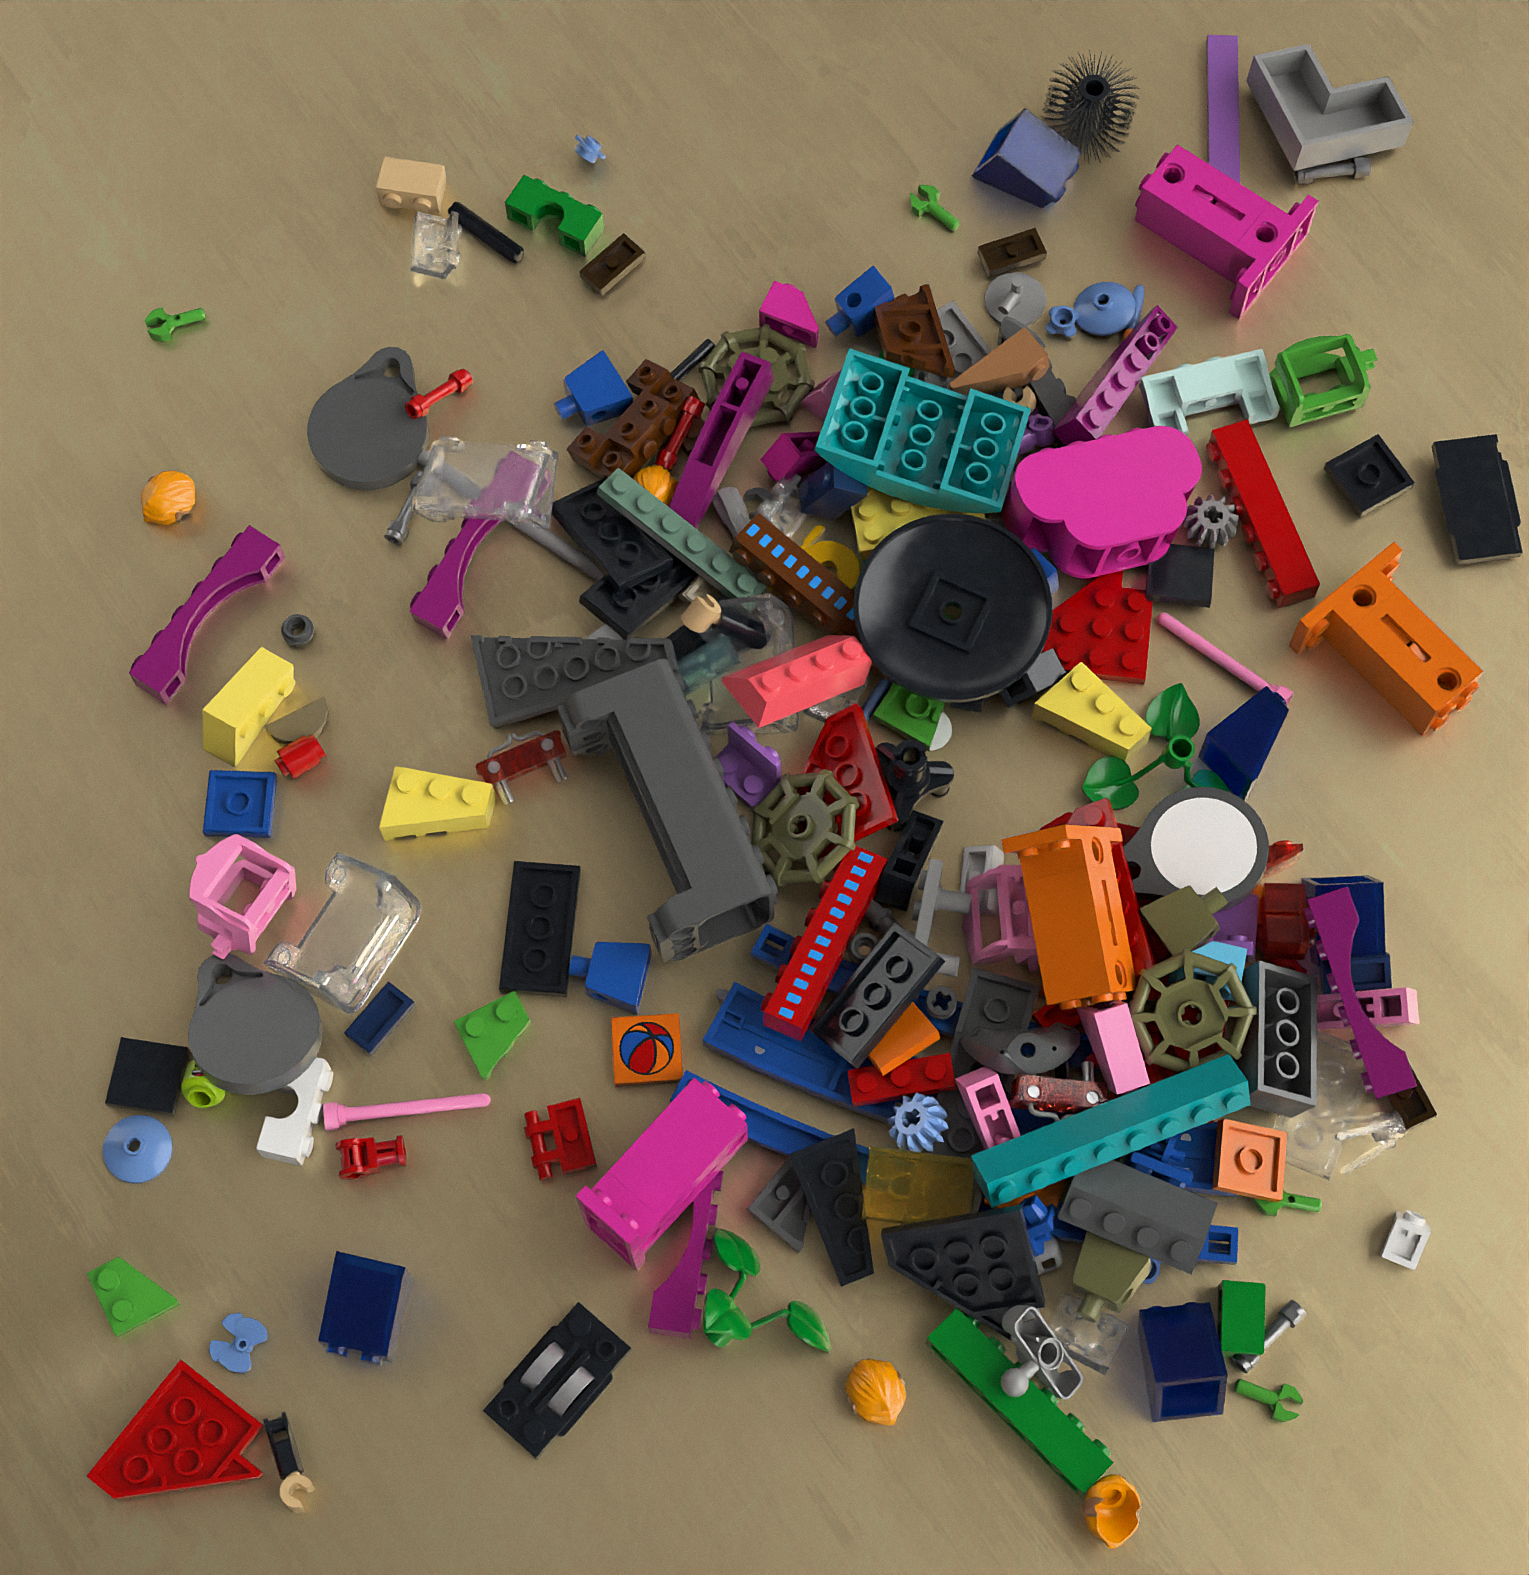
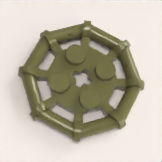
M763 324V327L722 333L717 345L705 361L699 363L698 372L702 375L706 392V406L711 410L720 393L718 392L715 378L724 379L726 382L742 351L769 361L774 381L759 408L773 407L774 410L757 413L750 427L779 421L789 422L792 420L795 410L806 395L814 389L815 385L809 372L805 355L806 347L803 343H796L771 329L768 324ZM760 340L758 347L740 350L738 344ZM768 341L783 349L786 353L783 356L778 355L775 349L768 347ZM729 351L731 356L728 364L725 367L717 365L725 353ZM795 363L798 378H789L786 366ZM788 389L794 391L785 404L780 401V396L783 392H786Z
M823 769L817 773L795 775L786 773L782 775L781 781L757 806H753L751 810L754 813L751 845H758L764 859L762 866L768 874H771L777 886L783 887L786 884L804 882L820 884L826 880L827 874L850 850L854 851L856 847L854 833L856 809L859 807L858 799L851 796L834 778L832 771ZM812 786L811 791L806 792L807 795L797 794L798 788ZM827 790L837 800L831 805H828L822 799ZM786 795V798L773 811H771L778 804V802ZM842 814L841 836L836 834L838 825L835 822V817ZM766 819L772 824V833L769 832L767 838H765ZM800 821L808 822L806 830L803 833L796 834L799 831L798 823ZM831 842L836 846L819 862L817 857ZM774 848L781 854L777 863L769 855V851ZM794 861L806 863L809 869L791 870Z
M1183 948L1181 953L1148 969L1142 968L1140 970V978L1129 1007V1012L1139 1046L1145 1056L1144 1061L1148 1065L1155 1064L1182 1073L1227 1054L1232 1059L1237 1060L1242 1056L1240 1052L1253 1015L1257 1014V1007L1252 1005L1236 972L1237 967L1232 962L1227 964L1192 952L1190 948ZM1193 967L1216 974L1217 977L1212 984L1193 978ZM1183 968L1184 978L1166 987L1159 980V978ZM1227 984L1237 1006L1227 1008L1219 992V989ZM1153 987L1160 992L1155 1003L1154 1012L1143 1011L1150 989ZM1190 1005L1192 1008L1198 1007L1200 1009V1013L1196 1015L1197 1021L1191 1024L1188 1019L1182 1020L1181 1015L1185 1013V1006ZM1228 1016L1238 1017L1230 1041L1222 1037L1225 1021L1227 1022ZM1155 1021L1163 1037L1156 1045L1144 1022ZM1215 1042L1222 1048L1200 1060L1198 1058L1197 1051ZM1169 1045L1183 1048L1188 1051V1061L1164 1052Z

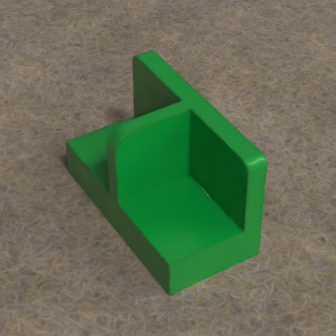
M1222 1280L1218 1285L1216 1357L1231 1358L1234 1354L1261 1356L1264 1353L1266 1295L1264 1283Z

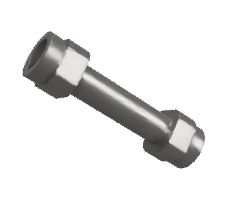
M1354 157L1349 163L1314 166L1294 171V178L1296 184L1302 183V185L1312 184L1313 179L1344 175H1352L1353 179L1370 176L1371 163L1368 157Z
M417 471L416 475L413 476L410 482L412 490L396 521H390L384 535L389 542L402 545L403 541L406 540L409 534L407 526L422 496L429 494L434 482V478L428 473Z
M1290 1300L1278 1312L1279 1317L1265 1330L1264 1351L1289 1327L1294 1328L1307 1315L1305 1310L1296 1301ZM1235 1354L1232 1357L1234 1364L1246 1374L1260 1361L1257 1355Z

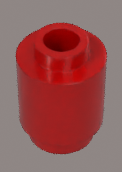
M313 734L308 737L303 735L277 750L279 758L274 761L284 777L290 774L295 779L321 763L320 760L326 757V754Z

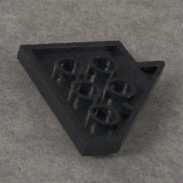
M1022 1205L882 1228L881 1238L889 1267L1011 1340V1334L1004 1331L1002 1318L1010 1308L1017 1305L1031 1306L1036 1309L1045 1307V1297Z

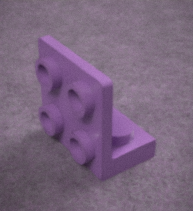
M731 721L727 725L728 745L716 757L720 760L725 775L722 777L725 787L731 786L735 796L752 810L753 806H757L781 781V758L770 746L763 747L755 740L756 736L745 725L739 727L734 721Z
M1251 894L1240 904L1214 913L1213 917L1218 922L1220 930L1206 944L1216 941L1246 948L1245 962H1255L1258 896Z

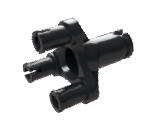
M916 740L903 741L897 747L892 743L885 742L877 745L875 748L899 820L887 826V829L890 831L892 826L894 827V832L903 830L912 809L929 793L937 798L946 796L954 780L952 766L945 761H927L928 756L925 754V746Z

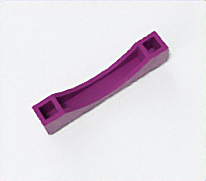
M513 452L510 453L507 460L503 459L499 463L495 472L496 477L491 485L483 488L478 498V505L473 512H469L465 516L461 525L462 530L456 539L452 538L448 542L444 551V558L439 565H435L430 570L427 577L428 583L422 592L419 591L414 595L410 603L411 609L409 612L415 622L446 639L449 638L465 613L463 604L464 579L475 550L487 534L498 524L520 511L531 508L549 481L543 468Z
M250 525L243 533L237 534L228 552L214 562L210 574L204 581H200L195 585L188 601L174 611L171 621L166 628L155 634L151 646L144 655H140L134 660L129 674L135 685L167 705L186 682V665L189 649L196 632L206 617L233 594L250 586L265 583L285 559L280 544Z
M1345 887L1308 899L1310 907L1305 908L1304 912L1310 928L1317 927L1321 940L1315 941L1321 961L1328 959L1332 969V973L1326 974L1332 993L1339 992L1344 1006L1338 1007L1344 1027L1350 1025L1352 1027L1355 1039L1349 1040L1355 1059H1363L1367 1072L1361 1073V1077L1367 1094L1374 1092L1377 1099L1416 1087L1417 1084L1406 1052L1391 1043L1374 1027L1364 1013L1356 996L1351 976V950L1354 934L1360 920L1349 888Z
M722 1170L693 1200V1227L688 1246L678 1266L669 1278L653 1293L648 1324L650 1333L692 1339L693 1330L700 1329L702 1309L696 1307L698 1294L705 1295L708 1274L702 1273L704 1260L711 1259L713 1242L707 1236L709 1225L715 1226L717 1221L718 1205L713 1204L714 1191L721 1192L724 1174Z

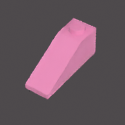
M1405 987L1355 992L1364 1013L1374 1027L1419 1025L1416 990ZM1340 993L1317 995V1030L1352 1028L1351 1025L1344 1027L1338 1007L1344 1006Z
M984 1066L955 1078L966 1110L985 1150L1021 1136L1001 1081L995 1071Z

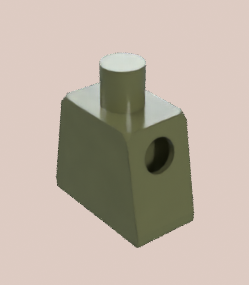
M1189 885L1143 906L1140 911L1171 956H1175L1181 953L1183 948H1190L1191 951H1194L1204 946L1220 930L1213 914L1226 906L1228 902L1217 887L1199 898L1194 889Z
M1087 1231L1072 1278L1074 1292L1084 1297L1076 1313L1085 1320L1094 1323L1103 1307L1120 1313L1152 1269L1150 1257Z

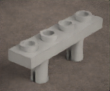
M930 859L928 870L921 869L918 889L924 890L922 901L915 900L912 920L918 921L916 932L909 931L912 936L927 947L934 913L941 909L969 915L972 894L942 889L940 882L943 861ZM937 953L945 960V963L936 974L957 978L960 957Z

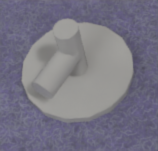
M1009 272L996 277L989 284L985 293V308L990 317L1000 325L1005 316L1014 318L1026 326L1034 324L1042 316L1046 306V293L1041 284L1032 276L1021 272Z

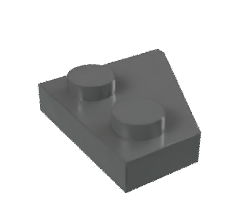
M789 1157L746 1210L794 1251L799 1253L804 1245L803 1240L811 1210Z

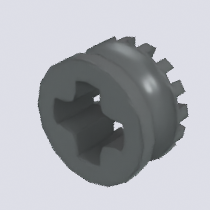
M938 986L930 990L926 999V1008L930 1016L937 1020H944L953 1016L957 1006V997L954 991L945 986ZM937 995L942 996L943 999H950L947 1003V1010L942 1011L940 1006L934 1007L932 1005L936 1002Z

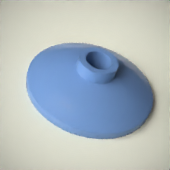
M1100 282L1087 287L1078 295L1073 310L1079 313V319L1076 323L1082 330L1096 336H1108L1122 331L1131 323L1135 315L1136 304L1134 296L1125 286L1115 282Z
M133 1115L126 1117L116 1123L105 1138L103 1144L104 1162L108 1170L116 1178L124 1182H147L157 1177L168 1165L172 1155V1139L167 1128L159 1120L151 1116ZM133 1141H140V1148L137 1151L132 1152L129 1150V1146Z

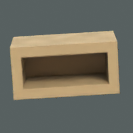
M384 157L376 185L380 204L394 209L402 207L415 209L421 213H440L447 185L444 165Z

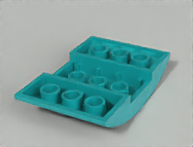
M849 348L815 451L834 467L853 479L901 500L955 512H1001L1031 408L971 388L968 396L909 377L907 375L910 368Z

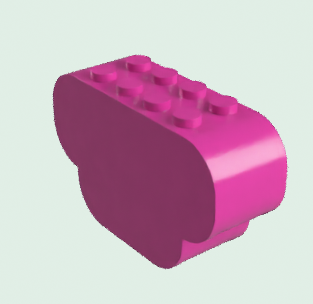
M1154 426L1145 429L1133 428L1123 434L1114 436L1106 434L1096 440L1087 442L1075 441L1061 448H1044L1037 453L1025 457L1017 466L1001 509L1002 518L1007 530L1023 541L1030 550L1035 547L1040 553L1049 552L1054 564L1061 571L1072 577L1092 578L1147 565L1158 560L1167 552L1180 525L1184 521L1187 513V501L1202 473L1201 460L1192 441L1181 431L1168 426Z

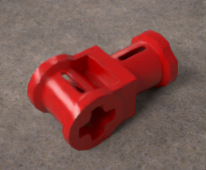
M403 1135L397 1136L396 1140L378 1143L374 1137L348 1138L335 1143L336 1150L340 1151L342 1170L339 1171V1178L343 1180L360 1179L370 1174L380 1173V1166L393 1164L407 1166Z

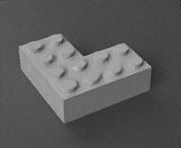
M1310 44L1254 55L1246 82L1293 171L1405 145L1414 121L1389 76L1333 88Z

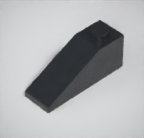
M915 810L912 811L882 873L875 900L904 911L908 910L918 888L921 869H926L942 829L943 820Z

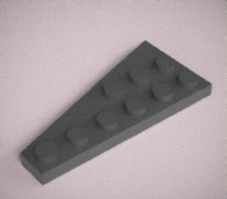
M471 635L489 722L494 729L558 710L557 706L564 704L565 700L573 693L659 659H667L673 672L679 671L673 643L670 639L665 638L615 640L606 637H597V639L547 636L512 638L511 636L483 637L482 635Z

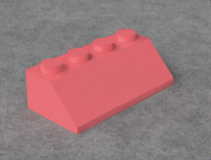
M827 635L724 676L721 682L756 726L760 728L864 685L872 665V659L855 636Z

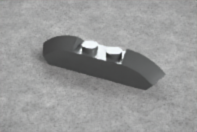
M1008 316L1003 318L999 328L998 346L1025 327L1043 348L1046 347L1040 337L1028 326ZM1049 359L1050 367L1045 375L1039 380L1030 381L1025 386H1022V388L1024 389L1028 385L1037 398L1036 407L1039 414L1050 417L1055 428L1076 398L1066 395L1065 385L1060 378L1056 379ZM1056 436L1055 441L1053 443L1056 445H1064L1061 442V440Z

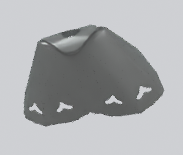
M1059 1022L1050 1027L1013 1030L977 1026L965 1035L960 1042L968 1054L992 1070L1005 1074L1034 1075L1052 1070L1068 1060L1080 1045V1033L1078 1029ZM1024 1043L1034 1045L1035 1053L1033 1056L1024 1057L1021 1054L1020 1048ZM1053 1046L1057 1048L1055 1051L1052 1050Z

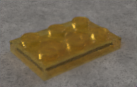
M870 1146L862 1219L910 1224L969 1214L974 1178L972 1160L970 1158Z

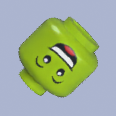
M194 1059L191 1060L186 1067L181 1083L183 1096L190 1104L198 1108H208L219 1104L225 1097L226 1091L211 1084L198 1069Z

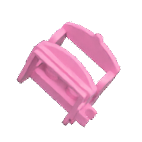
M234 834L217 843L206 854L196 857L197 866L191 878L189 892L190 901L195 903L198 911L197 921L199 930L214 939L211 947L215 948L212 954L223 960L231 950L235 951L238 949L252 955L256 950L255 942L285 899L291 900L297 890L294 867L267 853L256 843L238 834ZM239 854L246 859L232 864ZM245 878L261 887L259 889V896L254 903H248L240 915L224 907V905Z
M999 865L997 868L987 870L982 875L973 877L965 886V893L972 894L969 915L963 914L964 921L962 924L972 964L999 963L1014 955L1017 964H1028L1029 972H1034L1038 969L1037 962L1039 960L1021 865ZM997 888L1001 940L995 941L983 949L978 890Z

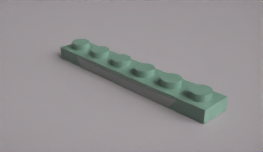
M617 468L598 487L597 495L745 612L766 592L767 587L759 581L756 575L739 565L733 557L620 468Z

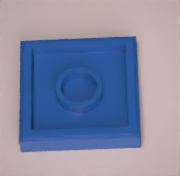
M210 770L203 834L205 836L230 837L238 834L242 837L271 838L277 782L276 773Z

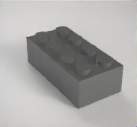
M1259 960L1243 971L1242 984L1252 1005L1257 1007V1014L1253 1015L1240 1052L1242 1056L1238 1060L1235 1059L1234 1062L1248 1080L1251 1107L1293 1118L1317 1106V977Z

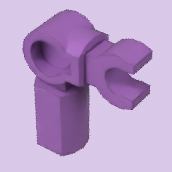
M1037 407L1029 415L1017 456L1034 449V445L1047 446L1055 441L1056 436L1052 432L1054 430L1052 419L1039 414Z

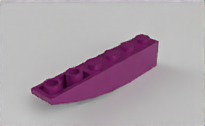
M1158 305L1142 319L1111 354L1052 431L1065 446L1075 441L1087 442L1096 440L1102 435L1137 386L1141 377L1144 376L1178 327Z
M742 351L703 425L669 508L696 529L774 381L769 361Z

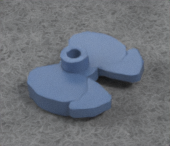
M240 1312L229 1314L222 1320V1325L235 1336L232 1344L225 1341L212 1340L209 1353L214 1362L220 1361L229 1371L244 1374L250 1371L252 1367L249 1353L255 1345L263 1343L268 1339V1330L256 1319L243 1317Z

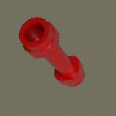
M464 368L456 370L449 374L447 382L424 396L416 394L405 403L407 414L412 419L421 418L429 413L430 406L451 393L456 392L460 394L467 390L473 383L471 374Z
M688 396L687 400L684 401L680 409L684 413L665 450H659L655 465L662 466L668 472H671L673 467L676 466L679 460L676 454L694 419H700L706 405L704 402L692 396Z

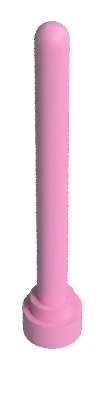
M1163 612L1158 615L1157 621L1160 625L1265 696L1264 700L1268 702V707L1276 713L1280 714L1287 706L1294 694L1293 691L1284 685L1281 687L1276 684L1272 686L1169 614Z
M486 1093L348 1108H346L345 1104L339 1105L338 1102L324 1103V1124L326 1131L338 1130L341 1126L347 1125V1121L486 1107L490 1104V1096Z

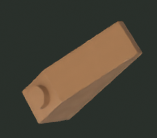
M1023 327L949 383L950 390L968 396L970 388L989 394L1003 391L1007 386L1010 389L1025 386L1030 381L1039 380L1045 375L1050 367L1048 353L1030 332Z

